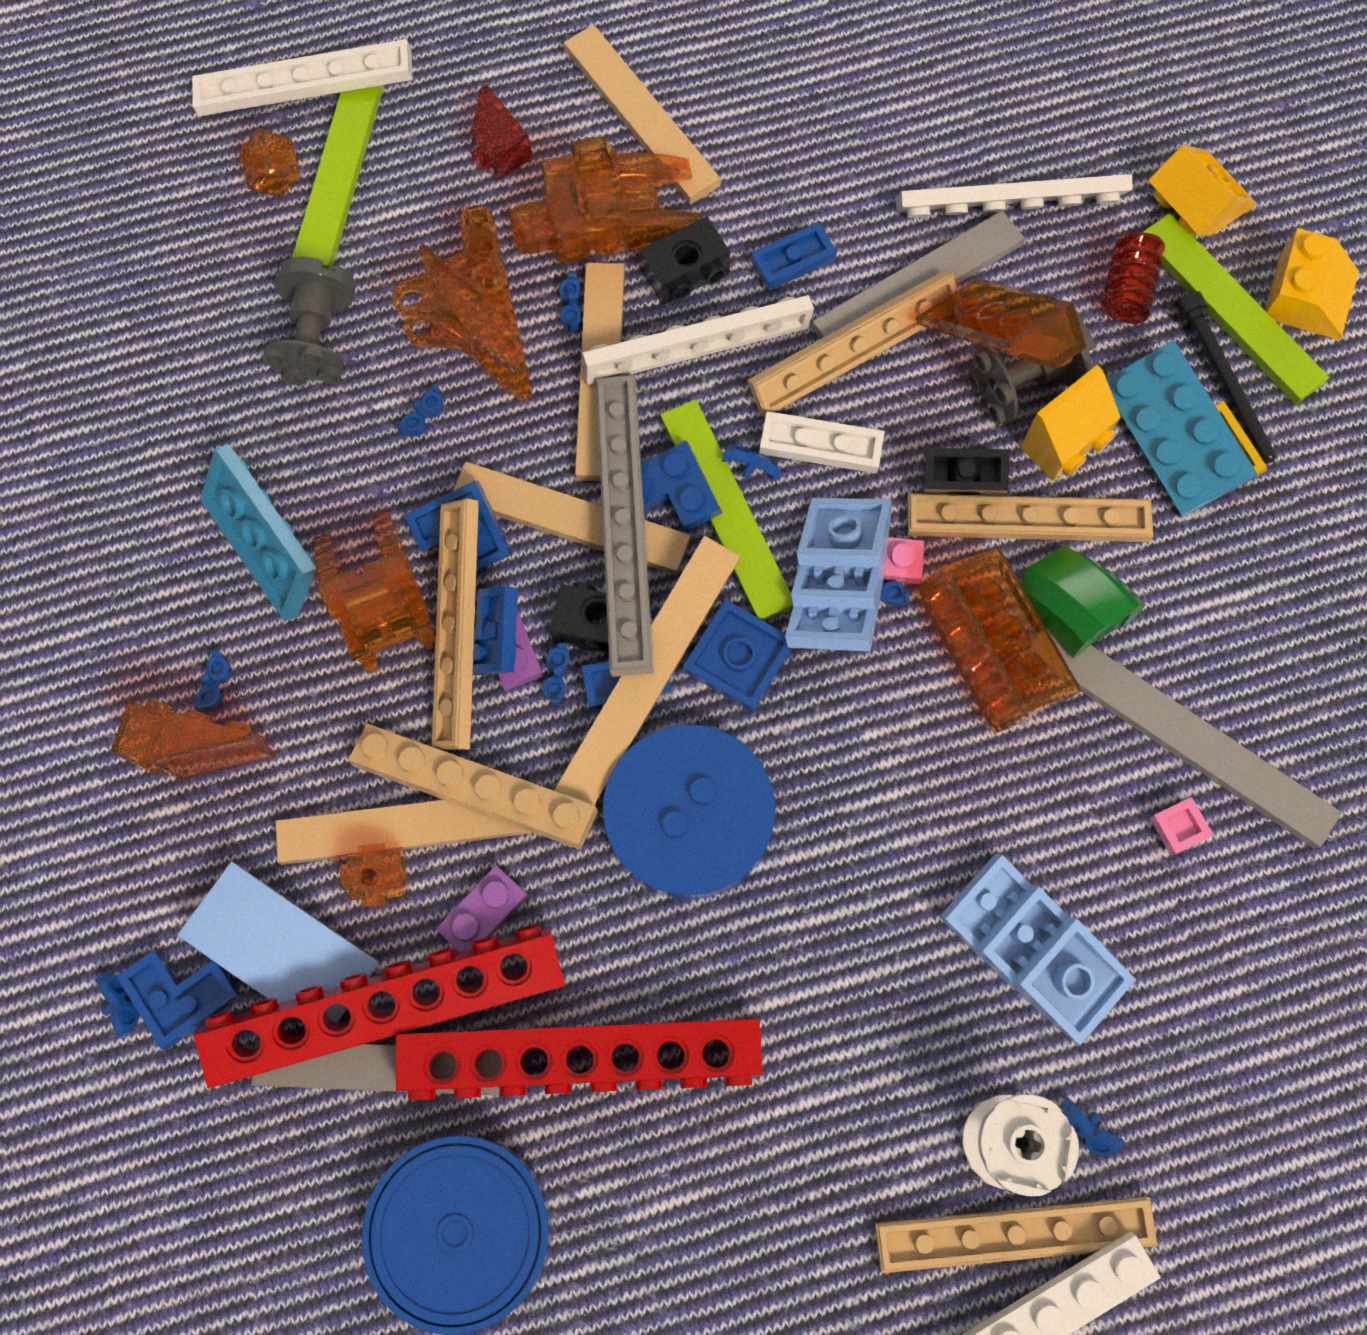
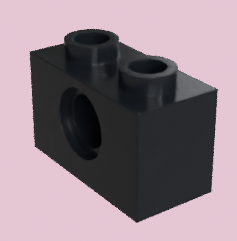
M708 216L640 249L641 271L662 305L673 300H683L693 290L707 283H717L730 272V251ZM691 262L693 265L683 266L681 263Z
M926 448L923 453L922 494L1003 496L1009 491L1010 449Z
M576 582L573 583V586L561 584L549 629L553 643H567L568 646L609 654L608 621L606 620L598 625L587 621L594 612L602 611L607 613L606 593L599 592L594 586L586 583Z

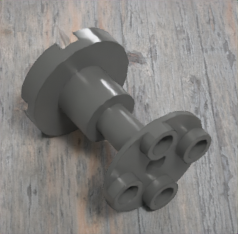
M297 257L287 259L282 262L281 270L277 268L274 287L283 299L292 303L290 319L297 325L294 340H279L267 345L264 349L263 361L274 370L282 373L281 379L284 382L293 385H302L305 383V380L336 384L341 381L344 369L343 360L335 352L320 346L319 338L321 330L330 325L331 313L344 310L352 304L356 283L352 275L345 269L337 265L335 266V272L322 268L323 260L315 258Z
M1059 310L1045 317L1041 328L1042 341L1027 347L1025 358L1006 367L998 355L988 347H980L973 353L974 370L968 372L967 377L972 390L976 394H982L993 423L1000 425L1017 418L1019 406L1016 388L1033 380L1043 385L1056 378H1059L1065 385L1070 387L1093 367L1099 366V360L1093 363L1091 361L1089 351L1096 348L1088 328L1078 315L1073 312L1064 315L1065 310Z

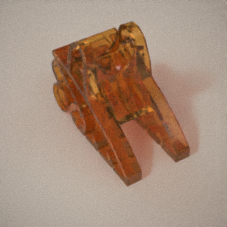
M590 137L575 142L571 147L572 156L541 161L540 164L545 182L542 186L544 199L518 205L509 211L510 225L515 248L518 253L529 255L555 249L557 260L563 264L581 262L587 259L591 254L590 250H594L598 255L607 256L622 253L624 250L640 249L702 219L701 213L660 209L656 187L692 179L688 158L650 153H616L603 137Z
M473 205L466 208L459 219L464 251L442 259L426 245H420L419 251L427 274L399 283L392 294V301L396 311L401 316L407 317L404 322V331L407 339L413 345L431 348H457L470 356L479 368L502 389L522 402L533 400L495 219L492 211L487 207ZM408 292H417L422 295L420 303L416 306H404L400 303V300ZM427 321L432 324V329L427 335L416 336L412 333V328L417 323Z
M389 509L372 515L382 558L363 565L364 572L360 574L357 573L356 569L346 572L331 532L313 538L316 572L320 581L317 585L322 600L331 618H337L352 662L359 660L369 674L381 669L376 652L416 637L418 641H422L427 651L435 648L436 642L425 600L417 584Z

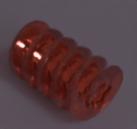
M1137 232L1124 235L1116 241L1113 249L1114 254L1110 262L1111 267L1107 275L1108 281L1104 287L1105 294L1101 300L1102 310L1107 316L1126 324H1141L1148 320L1151 314L1149 308L1154 301L1152 294H1154L1157 288L1155 281L1159 277V267L1162 264V254L1165 251V243L1159 236L1151 233Z

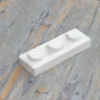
M767 411L759 453L877 474L885 431Z

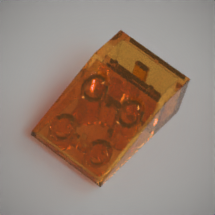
M149 699L146 700L145 705L128 701L110 749L111 752L142 770L177 779H186L273 759L276 754L274 750L264 743L265 737L252 733L253 728L251 726L228 720L226 726L212 722L213 718L211 716L193 710H187L185 716L171 712V706Z

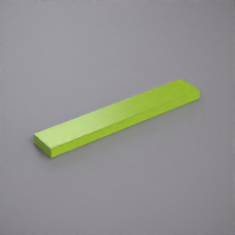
M385 85L340 92L292 258L308 257L323 260L322 268L333 269Z
M1171 213L1140 234L1137 241L1188 294L1201 291L1208 304L1206 309L1208 315L1295 405L1299 404L1327 382L1330 377L1189 232H1186Z
M697 400L660 414V420L673 447L686 440L690 444L723 511L722 514L712 518L709 522L720 545L740 555V560L733 573L754 616L765 622L793 609L791 592L728 463L721 461L723 453Z

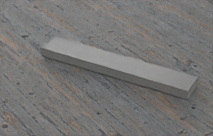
M1002 210L813 320L812 329L819 339H822L945 269L953 273L955 283L958 284L1021 247L1025 238Z
M256 1040L257 1048L260 1046V1040ZM362 1044L252 1076L251 1086L401 1092L396 1091V1045ZM496 1051L485 1052L478 1062L480 1073L487 1078L497 1075L502 1067V1059ZM442 1053L435 1059L433 1069L436 1076L444 1080L454 1074L456 1060L452 1054ZM499 1087L481 1088V1095L499 1096ZM454 1089L436 1090V1093L454 1094Z

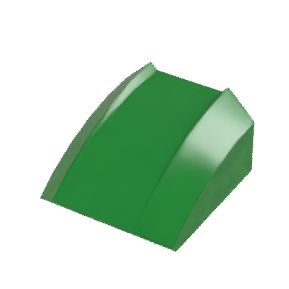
M1065 546L1029 566L1019 589L1020 596L1072 658L1084 652L1089 645L1118 627L1122 628L1132 622L1145 607V603L1108 569Z

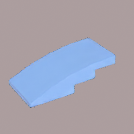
M811 499L797 550L799 567L791 592L793 609L785 635L788 648L871 651L887 555L892 510L891 499Z
M994 854L939 916L1004 981L1077 1045H1081L1136 981L1130 972L1077 918L1069 917L1040 886L1031 885L1001 854Z
M232 861L177 934L266 998H277L278 1004L296 999V992L312 986L321 985L323 991L339 987V981L351 975L366 973L368 979L379 964L377 959ZM340 1004L331 1005L327 1008V1015L330 1020L337 1023L347 1008Z

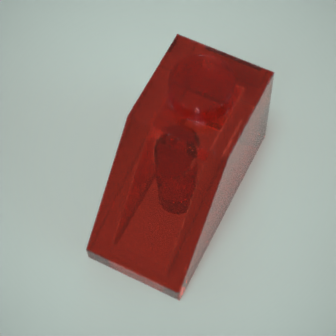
M487 84L481 87L470 132L474 150L471 151V156L477 167L482 172L487 170L497 182L533 159L528 134Z

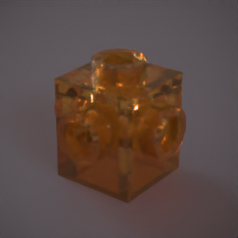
M258 128L248 142L242 145L240 162L243 165L248 189L282 198L300 178L299 163L291 138Z
M384 843L358 845V853L346 856L347 864H341V888L343 891L348 890L349 901L361 900L362 907L388 905V897H398L408 893L405 849L385 851ZM370 869L375 870L377 873V881L370 878Z

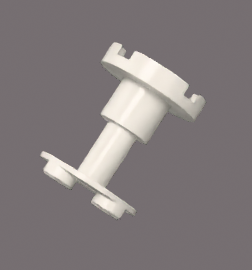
M998 1095L979 1102L969 1114L963 1129L962 1145L969 1168L986 1183L1024 1196H1042L1051 1192L1050 1190L1057 1188L1072 1175L1078 1160V1137L1073 1125L1069 1124L1067 1117L1061 1112L1062 1110L1052 1101L1036 1095Z

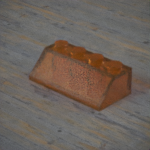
M976 278L915 317L918 325L1052 369L1065 366L1071 362L1073 356L1087 348L1074 303L981 278Z
M1000 548L942 565L914 590L994 734L1022 724L1082 691Z

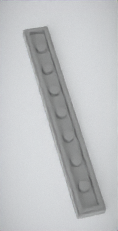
M635 374L595 378L610 673L612 677L654 673L637 383Z
M1045 627L1026 654L1312 848L1317 849L1322 846L1341 816V811L1092 645H1089L1084 652L1072 658L1049 629Z

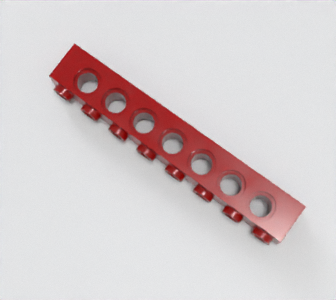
M540 924L528 925L515 930L516 937L498 941L497 936H490L471 943L472 949L455 954L454 948L443 949L427 956L429 961L411 966L409 960L386 966L384 968L385 974L368 979L366 973H359L341 979L339 987L323 991L321 985L312 986L296 992V999L278 1004L277 998H270L252 1004L250 1006L251 1012L233 1016L232 1011L229 1010L211 1015L204 1019L205 1025H202L194 1034L207 1088H213L563 987L565 982L550 927L541 929ZM510 954H518L526 960V965L519 973L510 974L502 969V960ZM468 966L476 967L482 972L483 978L474 986H466L459 981L457 976L461 969ZM422 979H431L437 983L439 992L432 998H422L415 992L414 985ZM377 992H387L393 996L395 1006L386 1011L378 1010L372 1005L370 997ZM334 1004L343 1005L349 1010L351 1018L345 1023H335L329 1019L327 1008ZM288 1017H296L304 1023L306 1032L299 1036H292L284 1030L282 1022ZM243 1030L255 1032L260 1039V1046L253 1049L244 1047L239 1042L238 1032Z
M760 1019L396 1034V1091H408V1100L436 1099V1090L454 1089V1098L481 1097V1088L499 1087V1096L527 1095V1086L545 1085V1094L572 1093V1084L590 1083V1092L617 1091V1082L635 1081V1090L663 1089L662 1080L680 1079L681 1088L708 1087L707 1078L725 1077L726 1086L752 1085V1076L763 1075ZM710 1041L722 1043L727 1050L726 1062L721 1067H711L703 1059V1048ZM666 1043H674L682 1050L683 1061L676 1069H665L658 1062V1049ZM621 1045L632 1046L636 1049L639 1056L636 1067L627 1072L618 1070L612 1062V1055L615 1049ZM586 1047L593 1054L592 1067L585 1073H574L568 1066V1056L573 1049ZM532 1049H541L547 1055V1067L539 1075H529L523 1067L524 1056ZM496 1051L502 1059V1067L497 1075L487 1078L480 1073L478 1062L485 1052ZM450 1053L456 1060V1069L451 1077L442 1080L434 1073V1061L440 1054Z

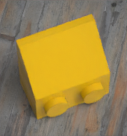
M1182 145L1148 180L1156 189L1153 192L1156 200L1167 209L1173 207L1181 216L1177 220L1180 226L1192 236L1195 234L1211 236L1257 204L1208 150Z
M1297 228L1280 253L1265 311L1276 322L1340 340L1343 335L1359 270L1337 239Z
M1096 365L1037 412L1020 448L1052 481L1064 472L1068 476L1073 474L1087 460L1084 455L1093 448L1097 452L1101 451L1116 436L1113 429L1121 416L1103 370Z

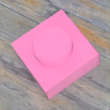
M888 538L883 581L920 584L923 573L924 541Z
M1192 797L1150 817L1152 824L1171 856L1214 836Z

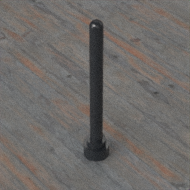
M1201 291L1187 294L1172 305V310L1179 322H1184L1186 327L1191 326L1249 440L1264 463L1270 464L1275 460L1276 453L1205 319L1208 316L1206 311L1208 304Z

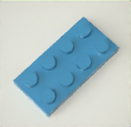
M1175 340L1106 379L1121 418L1181 518L1257 477V472Z
M230 444L215 448L200 501L282 620L287 621L298 617L317 571L315 562L310 553L304 551L293 535L289 523L283 520L275 510L267 492L261 489L251 476L246 462L237 456Z

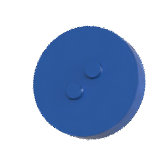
M677 725L660 729L645 736L631 746L620 758L606 785L603 800V820L609 843L616 858L626 872L637 882L664 896L678 899H701L723 893L736 886L759 864L767 850L773 831L775 798L765 768L756 755L741 741L715 728L702 725Z
M470 1135L449 1136L425 1142L408 1151L392 1164L377 1183L368 1202L362 1227V1253L370 1282L383 1303L396 1316L413 1327L442 1335H462L485 1329L499 1322L517 1308L534 1288L543 1272L548 1259L552 1236V1220L548 1199L540 1180L529 1164L513 1150L499 1142Z

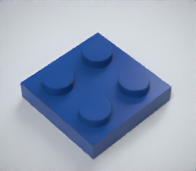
M725 599L682 666V672L754 713L793 648L787 647L786 634Z

